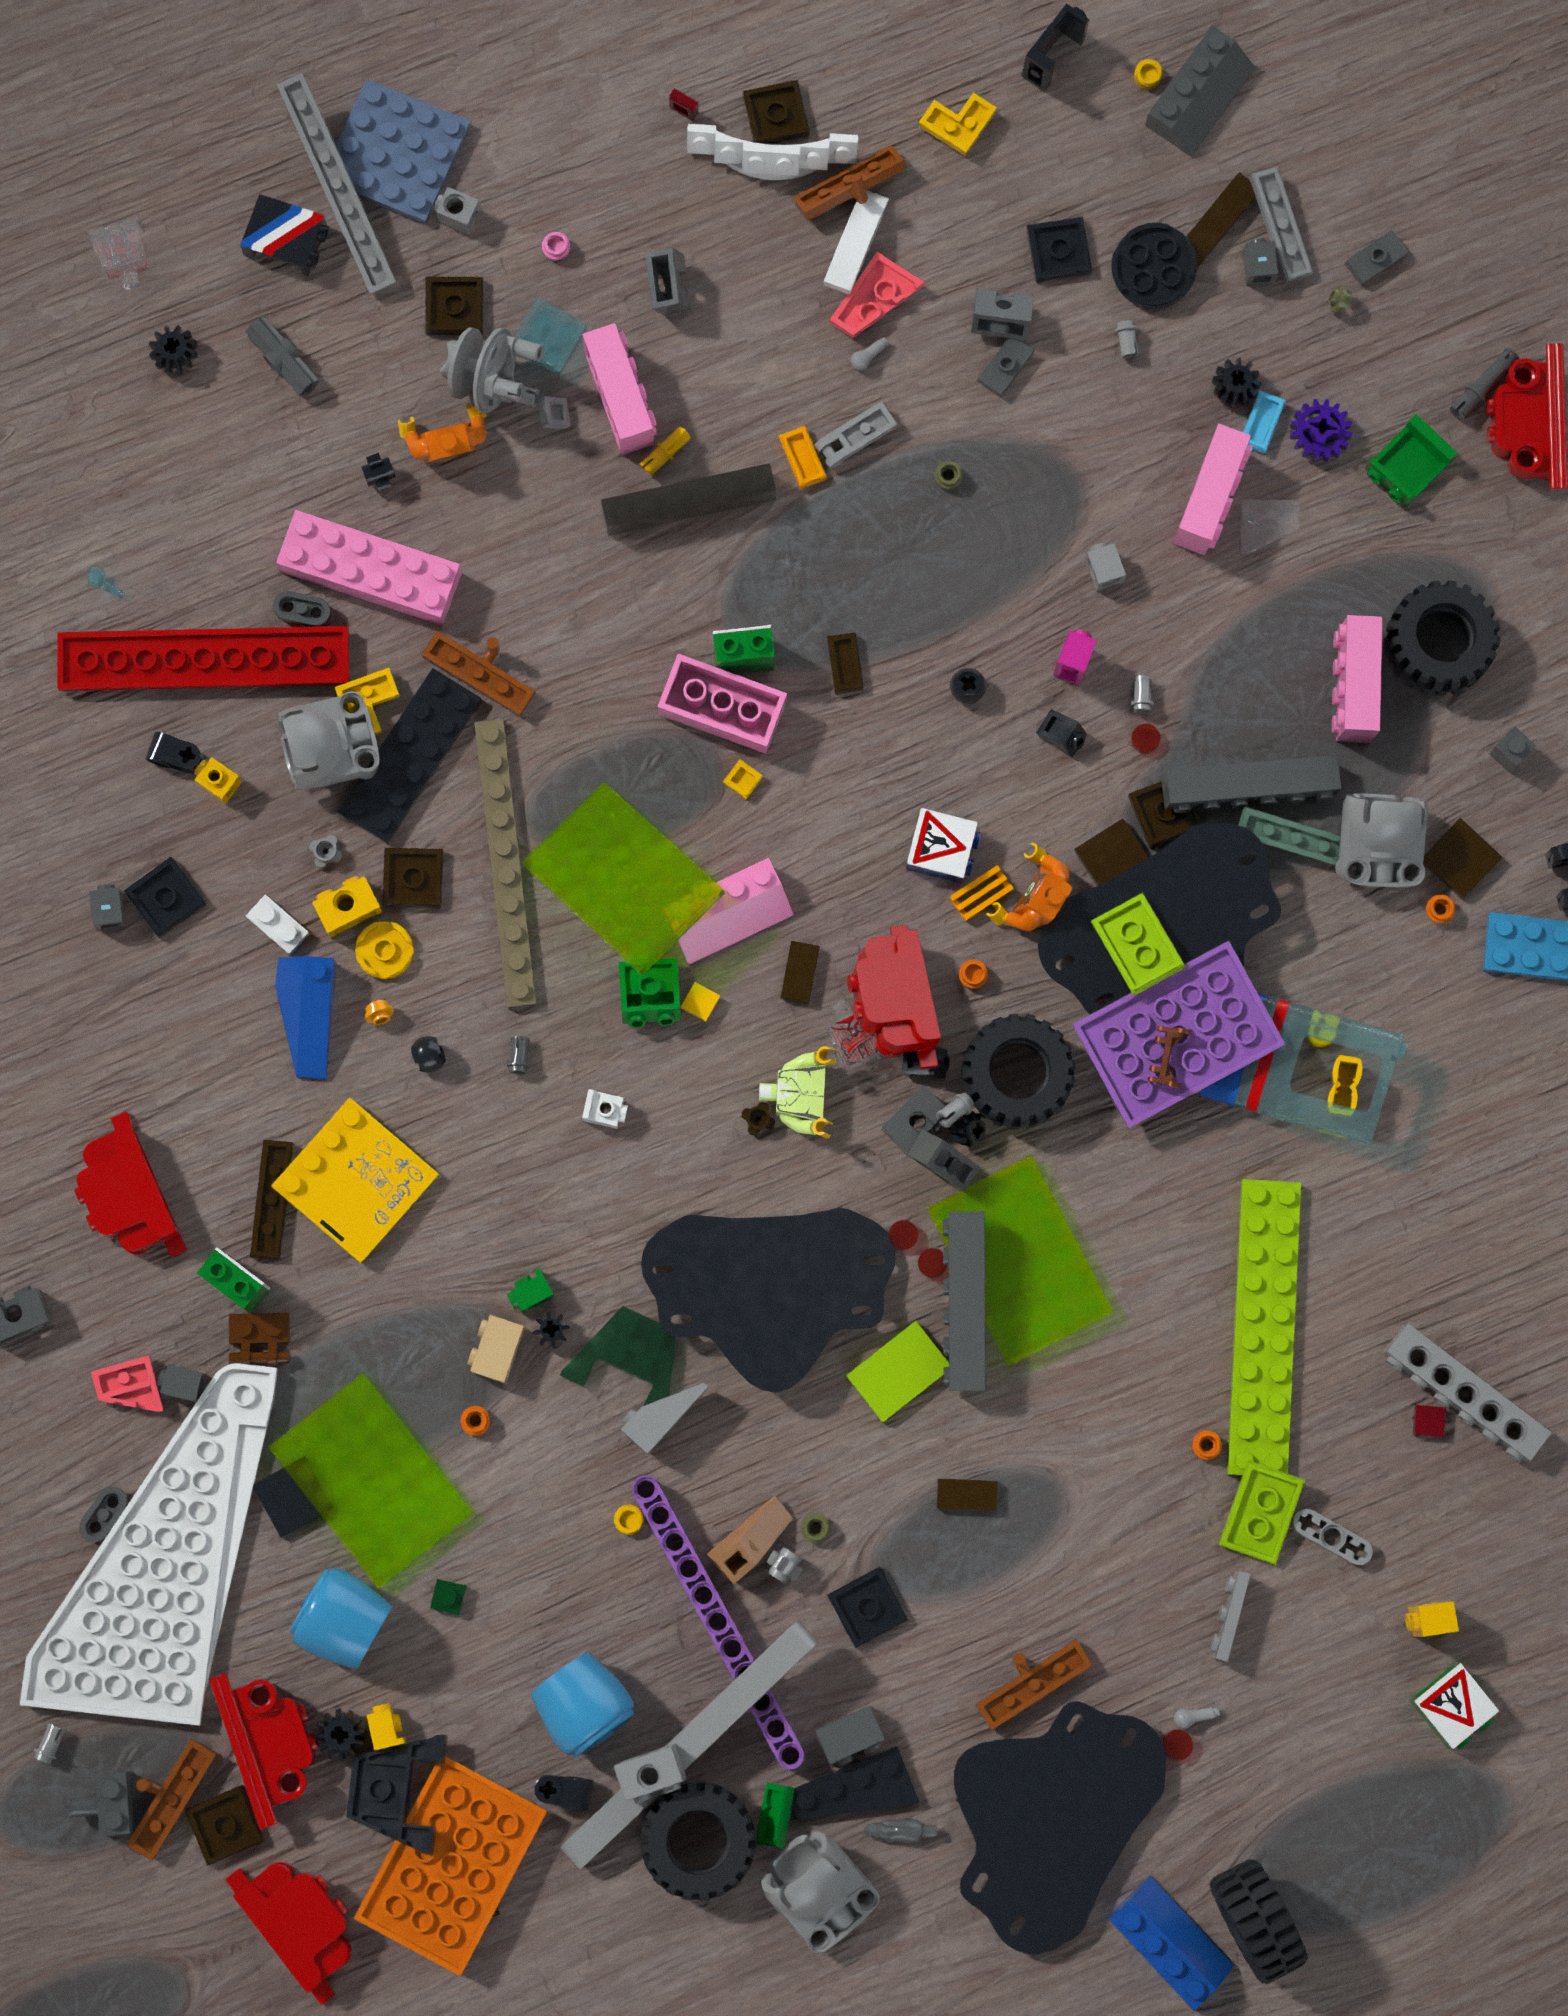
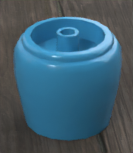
M340 1568L325 1569L312 1591L308 1592L300 1606L302 1608L290 1629V1634L293 1635V1641L305 1651L322 1659L357 1670L389 1614L392 1605L353 1574Z
M589 1651L565 1665L530 1694L555 1744L562 1752L574 1757L583 1755L596 1745L607 1740L634 1716V1702L628 1691Z

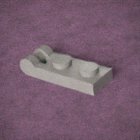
M881 401L819 439L814 446L819 453L822 452L824 454L826 464L830 469H833L845 459L897 428V423ZM838 441L842 449L835 452L832 444Z

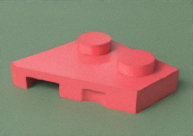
M149 1355L91 1372L98 1401L155 1412L165 1411L159 1387H157L152 1360Z

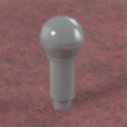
M883 337L867 349L854 352L850 361L853 368L860 371L865 370L870 364L871 359L885 349L888 341Z
M1218 1707L1194 1711L1181 1708L1174 1714V1722L1178 1728L1188 1729L1196 1722L1214 1719L1220 1716Z

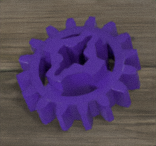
M1314 399L1312 407L1304 403L1301 408L1302 412H1295L1293 417L1297 421H1292L1289 428L1296 431L1291 433L1290 439L1298 441L1294 446L1295 450L1304 449L1302 457L1305 458L1310 453L1313 455V462H1316L1319 456H1322L1324 461L1328 462L1330 454L1337 458L1341 453L1340 449L1346 450L1349 445L1346 440H1350L1353 434L1346 430L1351 428L1352 421L1344 420L1348 415L1347 411L1338 412L1340 404L1337 403L1330 407L1329 399H1326L1323 405H1320L1319 401ZM1318 414L1314 419L1308 418L1311 415ZM1318 427H1323L1324 434H1319ZM1336 440L1333 445L1324 447V444L1327 442H1334Z

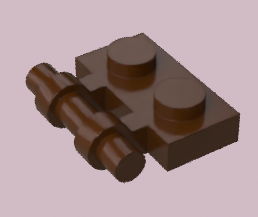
M290 1313L229 1314V1344H241V1352L229 1353V1365L235 1363L247 1365L268 1364V1367H277L279 1363L290 1362L289 1351L278 1352V1343H290ZM251 1344H268V1351L251 1352Z

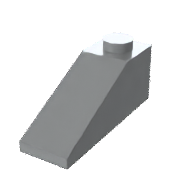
M704 1383L645 1405L637 1412L632 1408L621 1420L624 1424L621 1431L648 1455L705 1393L708 1386Z

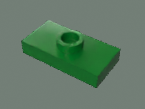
M766 1782L756 1843L777 1848L785 1847L794 1787Z

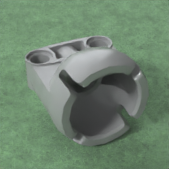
M354 691L346 692L340 697L286 708L277 714L278 728L280 732H285L280 740L289 776L295 790L306 791L357 778L369 779L376 774L379 765L377 741L370 714L363 697L359 693ZM346 703H354L359 710L355 713H348L344 710L343 706ZM369 758L373 762V766L362 768L358 764V760Z
M1357 793L1346 795L1342 807L1339 860L1335 866L1338 877L1353 884L1375 887H1409L1420 884L1425 877L1423 859L1428 817L1426 801L1415 797H1404L1402 802H1400V798L1397 795ZM1356 863L1357 870L1355 874L1349 876L1348 869L1350 865ZM1411 865L1412 872L1409 877L1405 878L1404 869Z
M819 1831L812 1832L811 1836L804 1834L796 1837L785 1845L771 1859L767 1866L768 1874L763 1875L761 1880L767 1900L801 1937L809 1949L816 1953L825 1952L842 1940L879 1903V1894L871 1882L832 1838ZM867 1890L864 1896L857 1898L861 1891ZM821 1930L817 1937L811 1938L814 1932Z

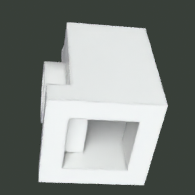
M589 1089L582 1119L584 1122L617 1129L619 1122H625L628 1106L623 1105V1097ZM609 1104L611 1111L607 1114L600 1111L601 1105Z

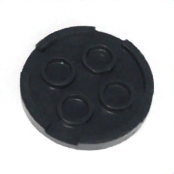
M1146 223L1130 230L1116 247L1111 262L1112 275L1117 289L1129 302L1147 309L1164 308L1181 300L1191 289L1197 274V257L1191 241L1182 232L1168 224Z

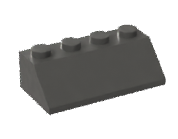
M1212 25L1148 113L1145 126L1192 157L1254 71L1255 66L1234 39Z

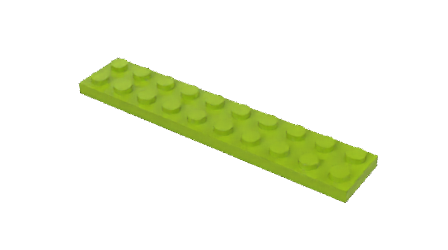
M1241 1180L1227 1475L1242 1476L1247 1460L1288 1473L1301 1183Z

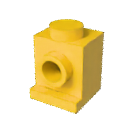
M213 757L208 762L205 760L201 761L194 772L197 776L195 778L196 784L224 804L228 802L243 782L238 774L232 772ZM214 772L220 774V777L217 781L210 780V777Z
M390 1703L372 1707L373 1713L366 1716L374 1751L406 1743L405 1737L399 1738L398 1732L403 1731L399 1713H393Z

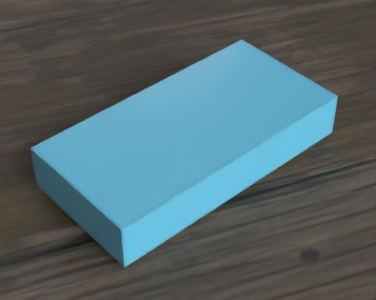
M1260 390L1243 433L1251 435L1248 445L1253 446L1252 450L1265 454L1286 400Z

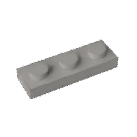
M1235 1571L1234 1576H1229L1225 1593H1228L1229 1597L1227 1605H1221L1217 1622L1222 1624L1219 1635L1214 1634L1211 1641L1210 1651L1214 1652L1212 1659L1228 1662L1251 1574Z

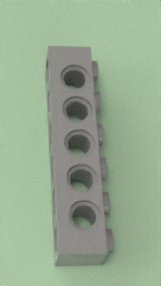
M1408 1323L1401 1327L1382 1353L1387 1357V1364L1399 1372L1402 1369L1411 1375L1409 1380L1423 1390L1427 1387L1435 1393L1433 1398L1446 1408L1452 1406L1459 1412L1457 1416L1463 1422L1470 1426L1473 1424L1477 1425L1483 1430L1481 1435L1493 1444L1497 1442L1507 1448L1505 1453L1519 1463L1521 1460L1524 1462L1531 1461L1552 1433ZM1413 1351H1418L1423 1355L1424 1362L1421 1367L1414 1366L1411 1363L1410 1355ZM1437 1369H1442L1446 1372L1448 1379L1445 1385H1440L1435 1381L1434 1373ZM1461 1387H1466L1471 1392V1400L1468 1403H1463L1458 1397V1391ZM1485 1405L1491 1406L1495 1411V1418L1491 1422L1485 1420L1482 1415V1409ZM1510 1423L1515 1424L1519 1429V1436L1515 1440L1510 1439L1506 1434V1428Z

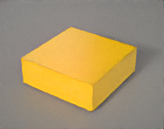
M739 759L724 779L723 784L744 800H747L763 779V775Z
M694 982L681 1005V1009L707 1022L720 999V995Z

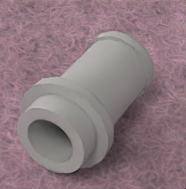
M1133 320L1118 322L1115 333L1119 335L1121 358L1124 359L1139 355L1135 334L1138 328L1134 325Z
M1140 675L1134 677V701L1131 702V707L1134 708L1135 713L1148 714L1151 712V708L1154 707V702L1151 701L1152 677L1150 678V676Z
M966 1093L956 1094L950 1104L936 1113L937 1120L944 1117L939 1123L945 1128L950 1127L961 1116L969 1115L974 1107L973 1100Z
M48 1723L38 1749H34L36 1752L34 1758L51 1765L53 1759H57L55 1754L66 1730Z

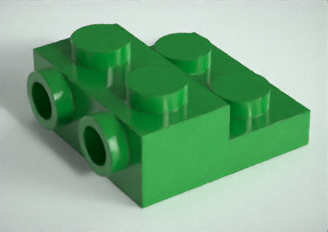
M677 958L619 962L623 1024H629L632 1028L644 1027L646 1022H658L661 1026H671L675 1023V1020H681Z

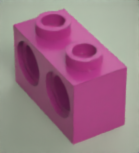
M1069 630L1053 676L1080 685L1097 640L1092 639V635L1083 630H1076L1075 632Z

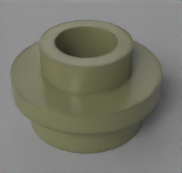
M1341 285L1338 289L1334 288L1330 293L1328 304H1330L1331 312L1344 313L1348 308L1353 294L1348 291L1346 286Z
M945 461L940 463L935 469L934 479L942 489L952 490L961 484L963 471L957 463ZM946 472H950L953 474L954 478L952 480H946L943 477V474Z
M819 1513L806 1516L801 1524L803 1537L811 1543L823 1542L828 1538L831 1531L829 1520ZM812 1523H819L821 1525V1532L819 1534H813L810 1531Z

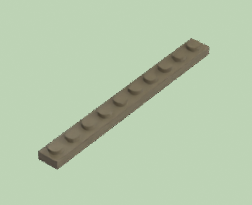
M504 720L474 722L507 1009L534 1006L537 1004Z

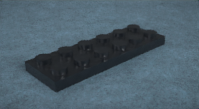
M432 668L379 748V765L376 774L369 779L360 778L339 809L338 814L388 845L481 703V697ZM372 761L370 762V764L368 765L367 768H370V767L373 766V762H372Z

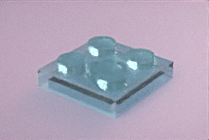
M537 297L514 337L543 345L541 360L539 362L531 361L560 375L581 340L582 334L587 330V324Z

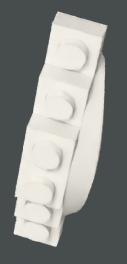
M688 124L687 153L714 155V163H725L742 174L759 179H793L810 174L816 170H827L828 163L856 164L858 135L830 133V138L817 142L796 145H769L728 136L716 131V126Z

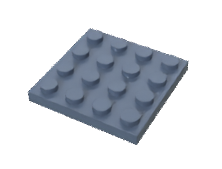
M366 79L336 147L359 198L427 225L436 200L444 187L469 131L471 121Z

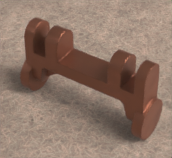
M1157 1026L1156 1030L1167 1032V1037L1155 1036L1154 1042L1165 1044L1161 1067L1154 1065L1149 1067V1071L1160 1073L1159 1078L1148 1077L1147 1081L1182 1089L1183 1084L1177 1083V1080L1174 1079L1170 1071L1169 1060L1172 1047L1185 1035H1192V1030Z

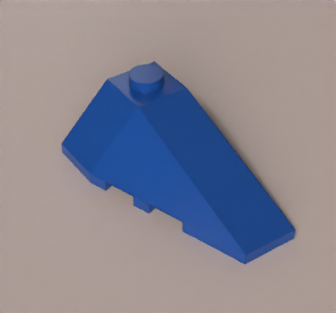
M300 956L278 959L275 988L296 1077L326 1080L337 963L334 958Z

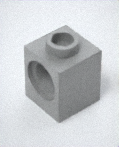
M447 187L444 195L440 194L434 206L438 222L466 234H470L481 210L478 199ZM452 206H461L463 208L458 214L449 212Z
M1099 543L1092 546L1086 554L1085 562L1096 591L1123 583L1126 573L1115 543L1110 545Z

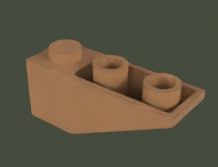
M774 1495L709 1551L707 1555L721 1573L735 1584L758 1564L792 1521L793 1517Z

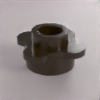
M760 1102L758 1106L751 1109L745 1108L742 1111L741 1116L746 1120L748 1133L752 1136L758 1135L759 1131L764 1129L771 1130L775 1126V1120L770 1117L768 1112L769 1105L765 1102ZM760 1116L761 1121L757 1122L755 1118Z

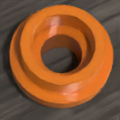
M1435 895L1426 904V914L1434 923H1447L1455 914V904L1446 895ZM1436 905L1443 906L1445 913L1442 915L1438 914L1435 911Z
M471 1406L461 1415V1427L469 1435H482L490 1426L489 1413L480 1406ZM475 1415L481 1418V1424L477 1427H473L470 1424L471 1417Z
M1201 1431L1193 1438L1192 1449L1198 1458L1212 1460L1220 1454L1222 1441L1213 1431ZM1203 1440L1211 1442L1212 1448L1210 1451L1202 1449L1201 1443Z

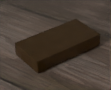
M856 632L827 636L835 694L863 691Z
M791 941L780 999L809 1004L820 946Z
M938 1478L936 1509L997 1511L998 1481Z

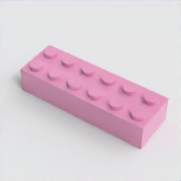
M298 510L294 512L276 561L281 573L441 626L444 625L462 574L460 564Z

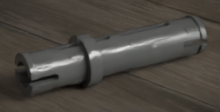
M1505 348L1503 353L1473 384H1468L1465 388V393L1450 407V411L1454 416L1458 413L1460 414L1457 419L1464 420L1477 404H1482L1485 401V395L1509 371L1511 365L1519 359L1516 352L1509 355L1512 349Z

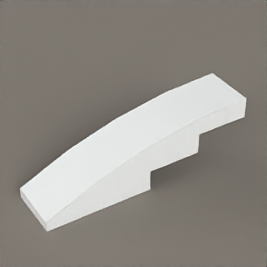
M867 190L868 200L865 204L856 202L823 283L825 286L849 295L858 273L861 271L867 252L870 250L889 198Z

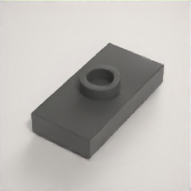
M1391 230L1346 260L1345 265L1359 284L1363 286L1406 257L1409 252L1393 230Z
M1008 338L980 375L977 382L1001 398L1033 355L1034 350L1019 339Z

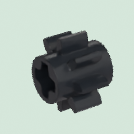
M379 453L366 457L368 464L361 466L368 487L376 485L378 491L391 487L389 480L396 476L389 457L381 459Z
M972 1111L969 1115H963L952 1123L949 1127L950 1133L954 1136L952 1141L969 1147L973 1146V1141H980L986 1130L985 1123L980 1120L982 1114Z
M547 1311V1319L544 1321L536 1318L540 1329L534 1330L533 1334L542 1335L543 1338L540 1340L541 1346L548 1341L551 1342L553 1349H556V1341L559 1339L567 1342V1339L563 1336V1331L569 1330L570 1326L561 1325L560 1322L563 1320L562 1314L555 1319L552 1318L550 1311ZM553 1322L555 1327H560V1331H556L553 1338H550L548 1333H543V1330L548 1328V1323Z

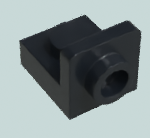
M1053 709L1049 711L1036 731L1039 738L1062 748L1070 757H1073L1076 751L1082 748L1087 733L1078 721Z
M936 1046L935 1052L938 1067L920 1069L917 1051L904 1052L902 1074L905 1076H931L945 1079L946 1072L950 1066L948 1051Z

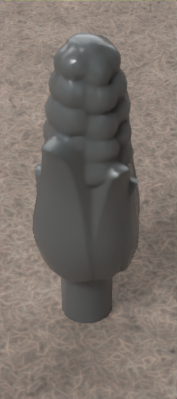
M882 1819V1822L868 1824L864 1829L866 1836L878 1839L883 1838L884 1842L916 1843L921 1841L922 1837L937 1838V1826L922 1825L921 1821L915 1819Z

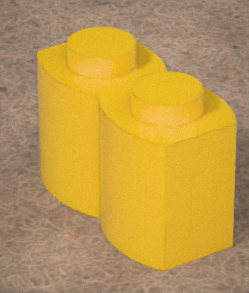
M1339 1055L1332 1069L1333 1087L1327 1099V1112L1329 1116L1350 1119L1353 1115L1358 1101L1356 1087L1360 1082L1363 1070L1360 1058Z

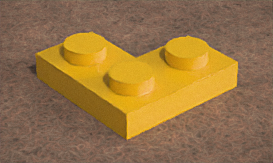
M974 92L958 115L934 100L919 121L918 127L966 156L996 113L997 107Z
M390 668L335 687L338 697L352 691L359 693L363 697L370 714L375 736L381 734L382 730L373 706L400 697ZM346 703L343 706L344 710L348 713H355L359 710L354 703Z

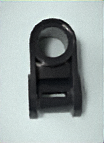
M156 731L145 760L160 767L194 774L197 766L205 758L195 744ZM192 754L195 756L194 760L189 759L188 762L184 760L185 757H191Z
M543 1775L536 1781L534 1792L536 1798L542 1803L589 1811L593 1780L572 1776ZM546 1781H551L552 1787L557 1788L556 1792H551L549 1797H544V1792L539 1790L540 1786H545Z

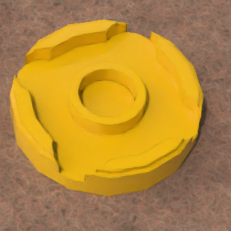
M386 921L374 922L364 928L357 937L355 954L357 962L368 975L382 980L392 979L404 973L411 964L414 954L413 942L407 931L397 923Z

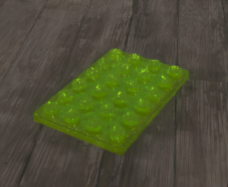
M605 782L521 862L534 877L641 976L725 894L724 890Z
M1032 1155L967 1187L965 1192L961 1190L927 1207V1211L946 1248H949V1236H943V1218H948V1212H985L986 1325L1008 1367L1114 1312Z
M364 1373L360 1374L268 1447L378 1589L473 1514Z

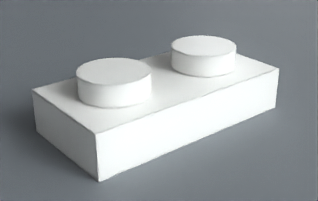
M264 895L246 915L247 919L290 956L310 934L267 895Z

